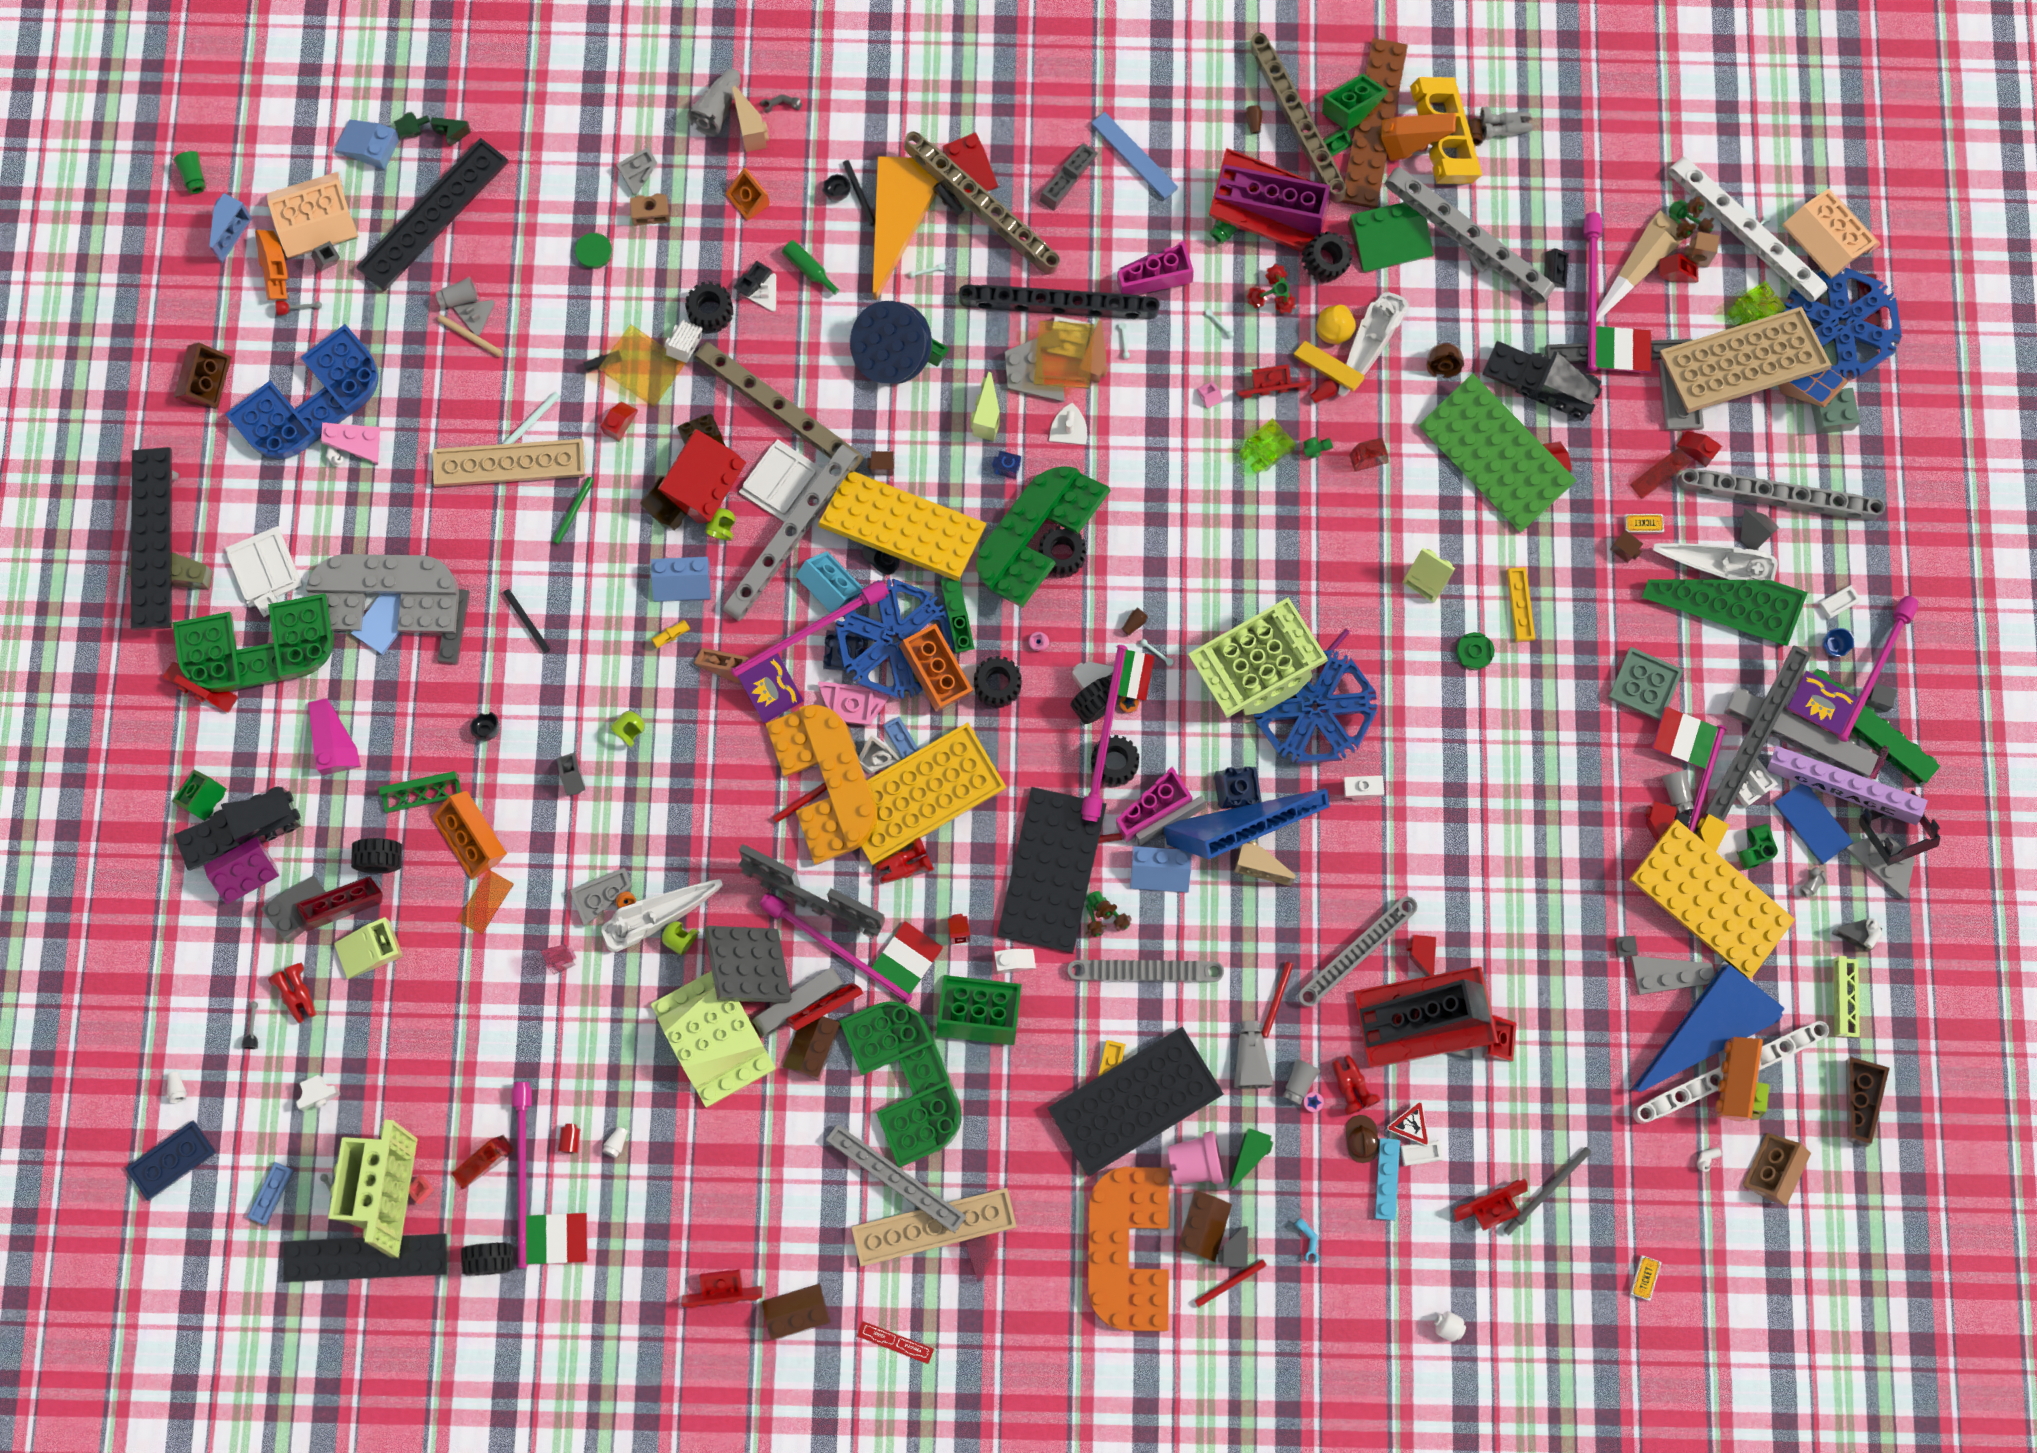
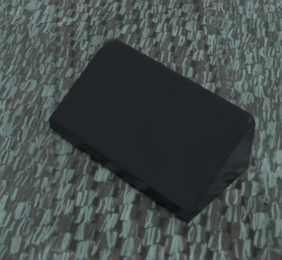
M1557 248L1546 252L1544 276L1555 287L1566 288L1569 253Z

